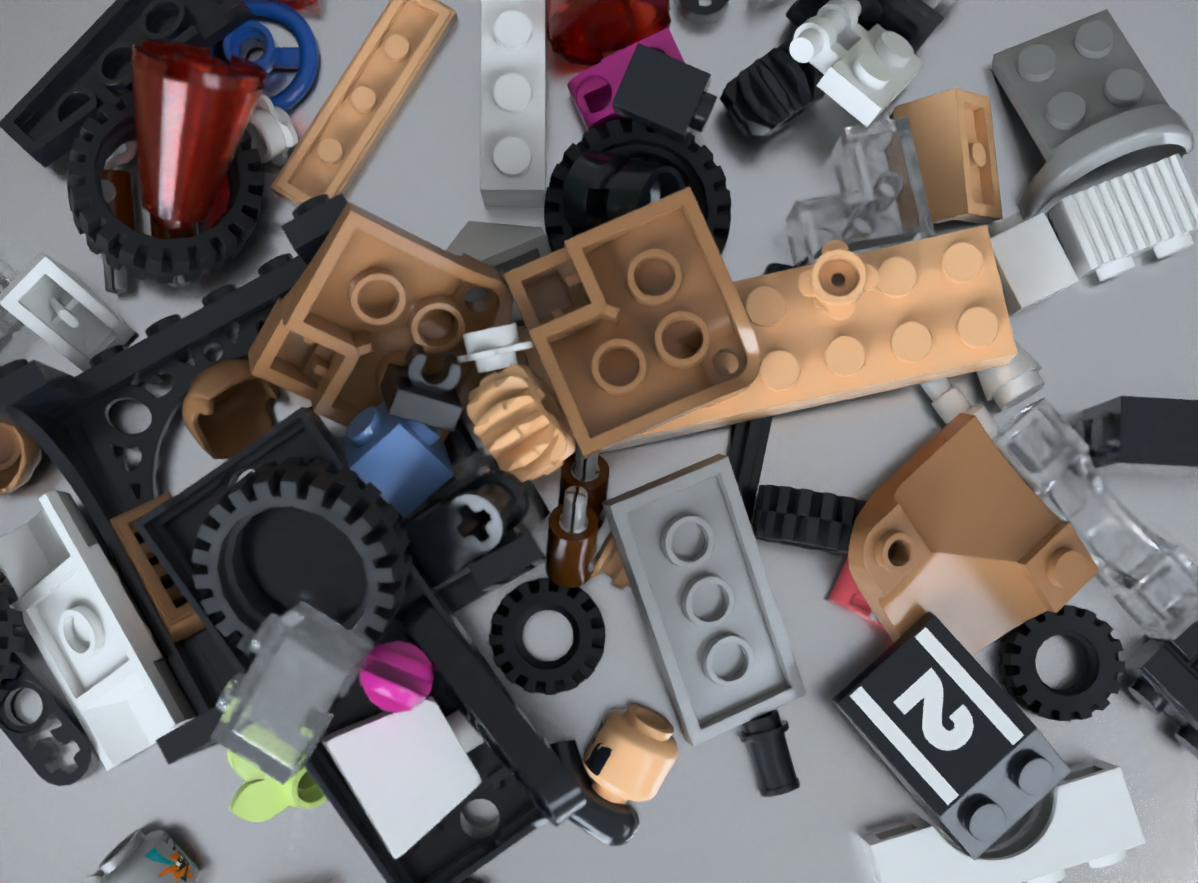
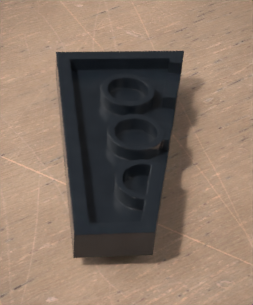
M116 0L0 121V127L31 157L46 168L71 150L75 137L79 138L81 126L88 117L96 119L100 106L110 100L116 107L119 105L120 95L133 90L138 99L145 96L146 88L160 85L253 17L254 14L242 0Z

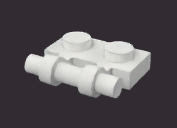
M830 0L819 9L816 16L807 19L796 29L794 40L790 44V54L797 62H809L823 73L824 76L816 86L863 125L868 127L913 80L925 65V62L914 54L912 46L901 35L892 31H886L879 24H876L869 31L858 24V17L861 13V5L858 0Z

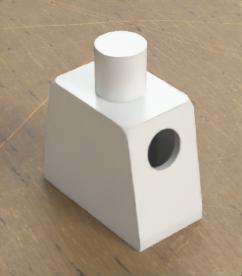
M427 696L422 704L411 711L400 713L384 711L332 732L320 739L387 852L395 859L406 853L482 782L467 753L484 743V741L459 710L445 718L437 703L430 696Z

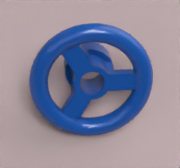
M242 0L254 16L270 17L284 24L294 35L298 47H278L266 26L259 22L248 20L224 38V53L235 69L226 87L220 82L214 69L213 55L216 44L195 58L198 80L205 93L216 105L222 109L226 108L234 115L242 117L253 111L252 100L245 99L244 97L257 77L267 75L273 68L298 69L294 79L283 91L269 97L274 107L287 111L306 95L316 76L318 47L315 36L307 21L296 10L280 1ZM254 47L264 49L262 56L258 60H245V56L250 49Z

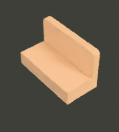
M954 88L896 106L893 110L905 226L917 229L950 220L984 224L1003 219L990 97Z

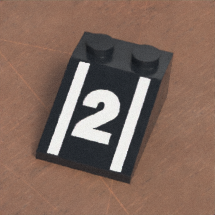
M930 611L832 699L938 827L974 861L1072 772L1036 725Z

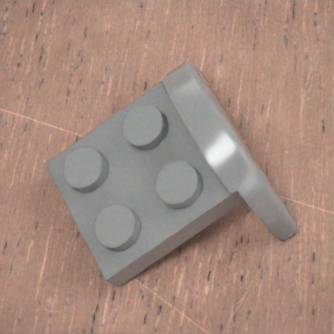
M1108 9L993 54L991 69L1047 162L1034 176L1022 194L1020 208L1026 217L1037 215L1055 195L1080 177L1125 154L1161 144L1180 145L1185 154L1190 153L1194 149V137L1182 115L1170 108Z

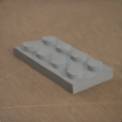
M717 454L602 502L679 727L687 743L693 747L807 695L728 456Z

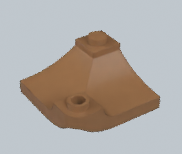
M690 187L565 240L564 248L503 274L584 459L688 413L713 406L744 392L752 385L760 370L761 354L756 335ZM722 352L731 353L738 361V369L732 374H721L714 368V357Z
M347 202L336 223L305 271L283 299L278 298L248 352L250 373L310 400L314 413L348 427L361 411L368 407L377 408L384 401L380 385L389 363L405 367L406 354L416 343L424 347L427 355L421 371L427 374L437 373L442 369L448 353L456 355V357L467 355L463 334L510 324L513 309L512 294L503 276L493 267L465 253L459 256L443 250ZM474 287L486 289L484 297L477 302H469L464 299L466 293ZM475 360L459 363L461 375L455 390L463 409L469 401L468 393L479 385V381L482 380L486 373H478ZM439 428L442 434L439 440L443 443L450 431Z
M964 413L958 414L869 498L855 518L848 552V566L857 587L894 642L930 611L972 656L1029 619L1046 611L1057 613L1100 571L1071 523L1061 520L1032 491L994 444L976 415Z

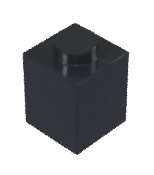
M638 43L613 99L612 107L615 113L685 143L691 128L702 133L717 96L707 92L711 82V74Z

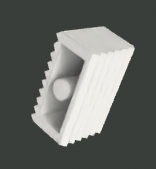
M1179 153L1099 185L1092 186L1074 195H1069L1048 210L1049 218L1053 221L1059 241L1063 244V250L1068 256V260L1077 277L1080 278L1096 272L1100 282L1136 268L1133 257L1154 249L1157 259H1161L1194 245L1191 234L1198 230V197Z

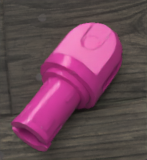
M396 641L383 645L378 644L367 653L369 658L364 664V669L360 668L359 679L360 684L363 685L364 691L372 703L382 710L400 713L411 711L424 702L431 692L434 676L432 664L422 650L411 643Z

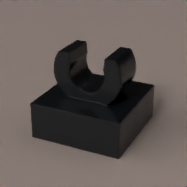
M415 343L406 354L405 367L389 363L380 388L388 413L453 432L463 409L455 390L461 375L459 362L456 355L448 353L440 371L434 374L423 373L421 370L427 355L424 347Z

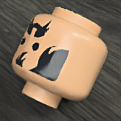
M630 704L627 709H613L609 711L600 722L583 755L584 767L594 780L592 784L594 791L611 803L626 804L627 800L636 802L651 800L659 792L679 755L677 742L672 736L674 728L671 723L656 711L639 704Z

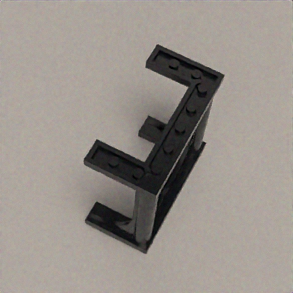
M342 193L331 199L327 194H322L303 202L292 212L294 219L281 225L298 256L293 258L290 253L277 256L258 269L257 272L260 275L258 278L237 288L236 284H228L206 295L201 301L204 307L190 315L181 318L179 314H175L155 322L146 329L147 338L127 349H125L124 345H117L96 354L89 360L91 368L74 377L36 360L28 362L27 359L14 360L0 366V422L24 429L50 457L79 497L196 715V718L156 739L168 765L220 744L242 728L268 717V714L207 628L179 642H172L110 525V519L157 497L156 468L161 442L172 417L184 401L192 380L199 372L218 361L248 357V352L259 334L260 322L263 320L265 323L278 298L283 299L300 278L347 204V200ZM238 334L236 343H234L231 337ZM219 344L223 350L221 358L217 361H209L206 355L207 350ZM193 359L195 365L192 366L185 362ZM163 374L170 375L173 380L171 391L159 398H156L146 389L141 388L146 383L153 385L164 382V379L161 378ZM124 399L142 402L152 415L151 424L140 433L129 434L121 432L112 425L109 419L110 407L117 401ZM459 416L454 431H450L443 442L455 475L436 491L439 498L450 496L483 473L490 471L461 416ZM113 445L126 449L139 448L142 455L140 463L133 470L129 471L127 455L121 454L117 457L113 450ZM134 485H140V498L134 489ZM519 523L516 527L506 532L504 538L492 550L481 555L474 561L475 563L468 566L471 572L437 591L451 611L455 613L545 563L546 556L536 538L530 532L525 534ZM141 534L135 536L139 544L145 542ZM156 556L149 559L152 566L160 562ZM172 578L162 583L165 590L176 585ZM185 601V602H183V603H181V604H179V605H177V606H175V607L178 608V607H180V606H182V605L188 603V601Z

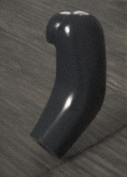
M576 740L551 743L550 746L574 778L586 799V805L570 816L568 820L606 845L621 846L632 840L639 829L640 823L636 810L630 805L611 803L594 791L592 788L593 782L585 770Z

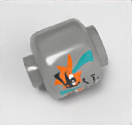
M140 829L135 830L122 840L99 865L105 872L100 883H196L199 877V870L196 864L167 833L160 830L147 833L146 835Z

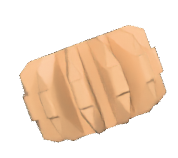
M510 364L509 367H505L501 371L496 369L480 380V385L468 393L469 404L466 407L468 417L475 424L473 433L482 440L485 445V452L490 453L496 459L499 468L505 472L509 471L522 483L527 480L533 481L543 474L547 476L562 466L566 458L575 453V437L557 400L556 394L550 391L542 377L535 376L531 368L523 364L517 366Z

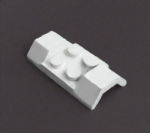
M53 490L39 498L44 508L27 524L0 537V571L6 576L2 584L14 588L19 599L13 603L15 608L22 611L24 624L105 769L108 771L157 743L156 739L196 718V715L166 662L158 661L162 658V655L153 641L149 628L141 620L121 584L117 571L107 560L71 494Z

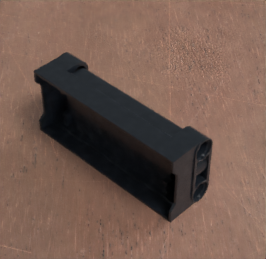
M312 406L308 408L301 407L273 426L249 446L133 524L386 883H460L533 830L550 822L538 810L488 746L482 743L467 753L482 780L478 787L406 853L395 859L387 852L320 739L332 732L386 711L371 702L364 691L363 685L360 684L359 672L360 668L364 669V664L369 658L367 653L370 649L378 644L383 645L396 641L404 642L396 630L393 621L367 652L362 651L356 660L344 666L339 660L331 670L317 672L314 662H312L304 672L289 671L287 656L276 667L261 662L265 648L258 645L250 655L237 648L236 646L244 635L236 629L225 637L216 627L224 613L220 610L207 615L201 600L209 588L196 589L193 574L200 564L192 562L193 548L201 539L197 537L200 526L214 505L237 483L239 477L249 469L257 470L261 465L276 460L279 466L289 457H303L305 467L316 458L331 461L330 473L334 475L344 466L348 468V463L344 458L346 457L345 452L320 416L313 412ZM357 477L353 485L363 490L365 487ZM293 506L270 507L254 515L244 527L241 548L246 570L262 594L285 611L312 620L339 619L354 612L363 601L367 586L363 559L348 536L323 516ZM407 549L404 554H410ZM412 557V569L407 577L410 583L397 613L419 597L427 600L531 725L437 589L433 587ZM433 679L431 692L428 696L434 699L446 718L458 709ZM540 736V738H541V739L545 742V744L550 748V750L554 753V755L559 759V757L557 756V754L555 753V751L552 749V747L550 746V744L548 743V741L545 739V737H544V736ZM475 799H485L497 807L499 815L492 824L486 827H476L465 820L462 814L463 807Z

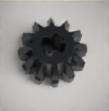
M787 40L779 47L773 48L761 58L756 59L753 64L739 72L737 77L728 82L722 92L720 100L728 111L726 115L737 130L740 128L748 141H760L775 131H779L789 122L810 109L816 102L824 98L826 94L816 86L824 74L811 63L797 62L791 56L790 44L793 40Z

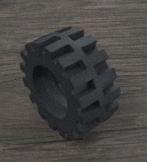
M1064 605L1057 613L1046 611L1007 632L1009 636L1006 642L1001 641L999 652L1003 653V661L998 663L999 673L1004 675L1007 682L1004 684L1007 692L1018 700L1017 703L1025 710L1051 720L1068 722L1075 719L1084 720L1093 717L1092 712L1095 710L1103 711L1110 704L1107 699L1111 693L1118 694L1122 684L1117 682L1118 673H1125V661H1119L1118 652L1123 651L1120 639L1112 637L1111 632L1114 629L1107 621L1099 620L1096 617L1097 614L1088 609ZM1056 635L1071 637L1079 643L1084 652L1086 664L1083 676L1075 685L1068 689L1056 690L1050 688L1041 680L1036 670L1035 660L1038 649L1044 641Z

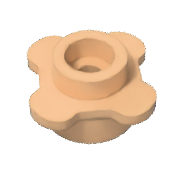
M832 240L823 245L822 255L817 259L813 268L800 273L798 289L804 297H815L827 307L828 315L832 319L843 321L853 316L855 303L865 291H872L876 288L879 281V273L873 264H863L856 254L849 251L848 245L845 242ZM839 274L844 277L845 282L842 286L833 285L831 279L834 275Z

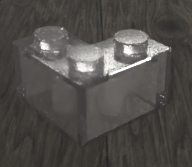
M908 116L874 122L868 127L865 125L846 127L831 151L841 193L796 201L784 221L794 268L814 264L822 255L823 245L832 240L845 242L848 245L849 251L859 254L935 237Z

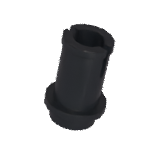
M772 710L742 724L744 731L738 734L741 742H747L760 785L761 797L778 796L799 788V778L796 777L784 733L790 728L788 721L780 719L778 710Z

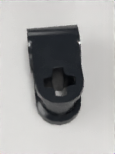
M491 470L483 473L446 498L443 496L429 504L397 529H406L409 539L406 549L433 587H436L465 569L481 555L492 550L504 538L506 532L516 527L527 515L530 507L529 494L524 484L515 475L503 470Z

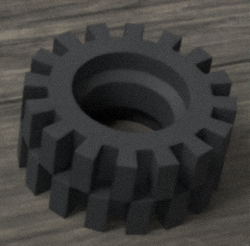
M759 485L752 530L756 539L788 546H797L804 549L848 555L855 518L867 501L856 500V498L848 496H837L833 493L816 492L810 489Z
M538 578L518 585L510 593H507L500 601V605L496 612L493 613L490 622L492 624L489 634V646L492 648V658L496 666L505 674L504 677L512 684L515 683L522 687L524 691L532 694L535 692L545 695H557V693L570 691L578 687L580 683L588 679L595 671L604 652L605 626L596 603L581 588H565L556 585L549 578ZM539 611H556L565 616L572 626L573 642L571 648L563 657L557 660H539L533 657L524 646V626L527 620Z

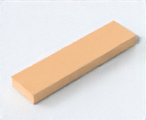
M390 0L272 183V190L296 206L322 194H327L330 199L340 193L345 196L458 19L457 12L439 0Z

